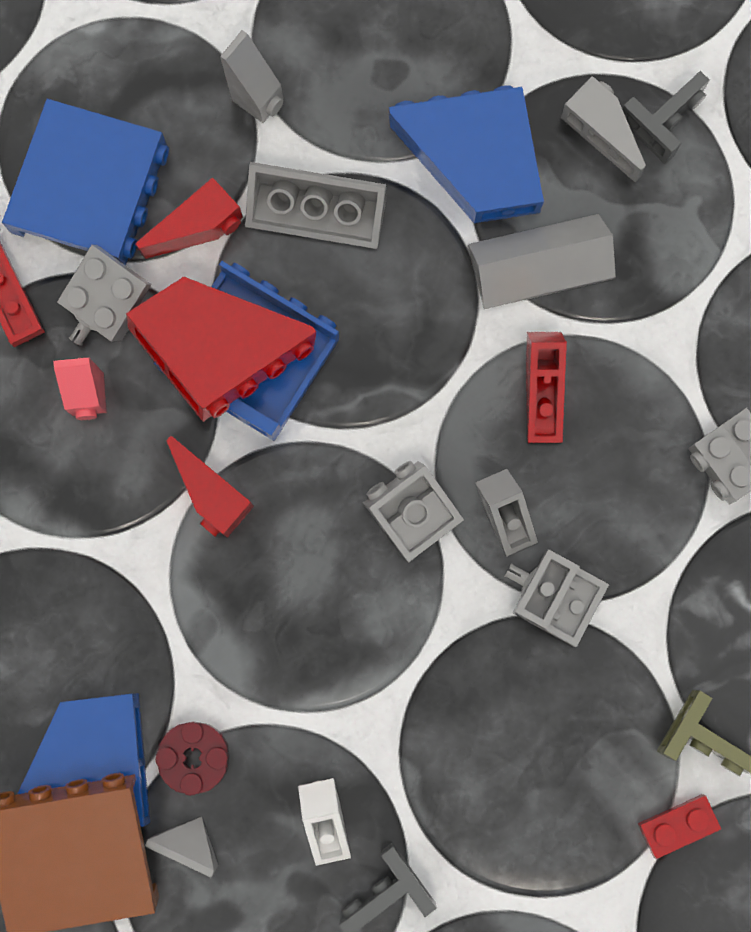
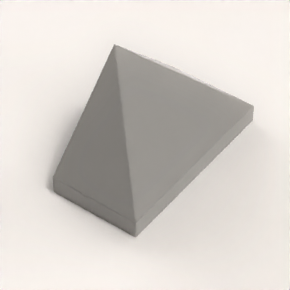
M202 817L155 834L147 840L145 847L208 877H212L219 866Z

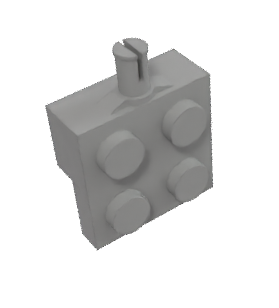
M91 245L57 303L73 313L79 321L69 339L77 345H82L90 330H94L111 342L122 341L129 330L126 313L141 303L152 284L100 246Z
M549 549L545 551L538 566L530 574L511 563L508 568L510 571H507L504 576L523 586L521 598L513 614L573 647H577L609 584L585 572L577 564Z

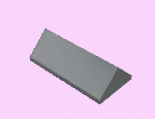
M250 162L245 227L374 249L378 248L386 205V184Z
M599 214L468 244L484 309L613 280L616 277L613 234Z

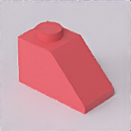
M89 357L53 361L63 406L69 414L76 416L77 420H92L97 418V414L107 413L104 373Z

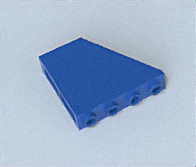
M505 85L490 92L480 93L473 90L457 97L435 96L425 102L402 101L393 107H389L390 128L473 223L541 212L544 199L523 87L513 88L512 86Z
M139 693L60 702L18 794L28 793L32 788L42 785H49L51 788L63 787L77 779H86L87 782L102 780L103 777L113 773H123L124 776L135 774L136 781L133 791L140 826L144 827L149 824L150 813Z

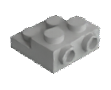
M745 408L688 448L692 453L690 459L694 466L700 472H706L713 482L711 483V488L716 496L722 501L726 500L728 504L736 502L751 491V413Z
M412 461L402 464L395 470L396 478L387 485L384 482H380L373 486L366 493L368 499L363 502L408 563L464 521L428 468L419 461L415 464Z

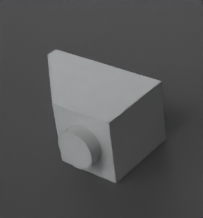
M508 469L475 482L483 508L506 557L538 543L523 492Z

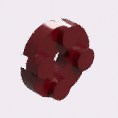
M189 722L175 726L163 737L155 760L163 781L173 790L191 796L209 791L223 779L228 768L229 750L224 736L215 727L201 722ZM188 748H191L192 752L195 748L201 751L202 754L199 760L202 763L198 768H195L194 764L191 767L186 765L187 757L184 753Z

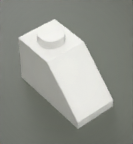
M334 778L298 786L302 821L315 865L351 858Z

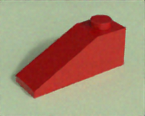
M212 177L136 242L135 245L141 255L147 259L218 240L224 234L229 235L239 227L240 220L243 218L240 206Z
M527 332L526 398L528 443H562L567 342L562 332Z
M170 436L166 440L194 508L204 518L200 525L215 537L221 532L228 538L254 505L174 437Z

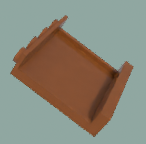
M113 773L103 777L102 780L87 782L86 779H77L63 787L57 788L42 785L32 788L28 793L16 795L12 791L0 793V903L7 932H49L155 913L159 893L157 883L152 884L133 791L136 781L135 774L124 776L123 773Z

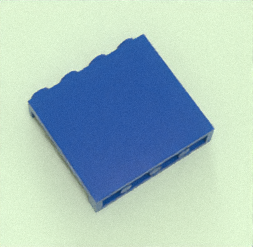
M46 99L2 224L11 234L21 237L28 233L88 251L91 245H98L126 265L128 258H133L137 248L135 245L137 239L135 237L138 228L143 227L147 220L148 208H146L148 199L150 196L153 197L157 191L159 182L157 174L160 165L164 166L168 159L169 146H167L162 132Z
M221 261L219 264L221 273L211 286L212 288L310 325L316 330L314 349L306 358L300 361L296 358L286 365L287 367L281 375L274 379L268 377L258 384L259 386L253 394L244 399L239 397L230 403V407L226 411L272 441H275L340 340L339 331L335 329L337 325L327 317L319 315L316 318L306 312L308 308L297 299L291 297L288 301L278 295L279 290L269 282L262 280L258 283L250 278V273L239 264L233 263L230 266ZM154 363L158 370L163 373L159 366Z

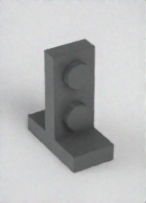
M701 71L653 115L634 96L622 108L632 133L664 164L675 156L681 145V142L670 132L682 120L683 117L680 114L688 107L694 110L706 97L704 90L710 79Z
M393 842L381 851V856L396 877L392 880L389 876L384 877L371 888L373 894L363 902L357 898L341 911L344 916L340 919L339 927L343 932H357L406 893L409 894L424 917L437 909L436 902Z

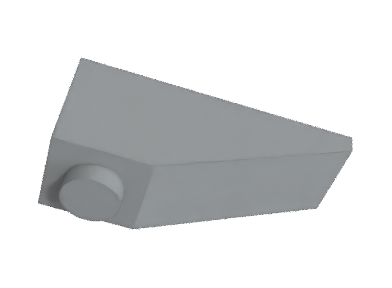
M241 30L220 58L232 101L264 123L269 116H275L283 105L282 88L249 35Z
M592 76L567 101L561 118L629 178L636 182L640 178L646 164L618 98L614 95L613 90L608 84L599 82Z

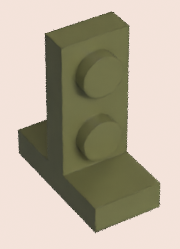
M692 690L658 747L657 752L668 759L677 761L690 738L692 741L689 746L709 757L711 752L723 759L720 765L738 776H741L742 772L751 774L750 755L698 724L713 698L700 690Z

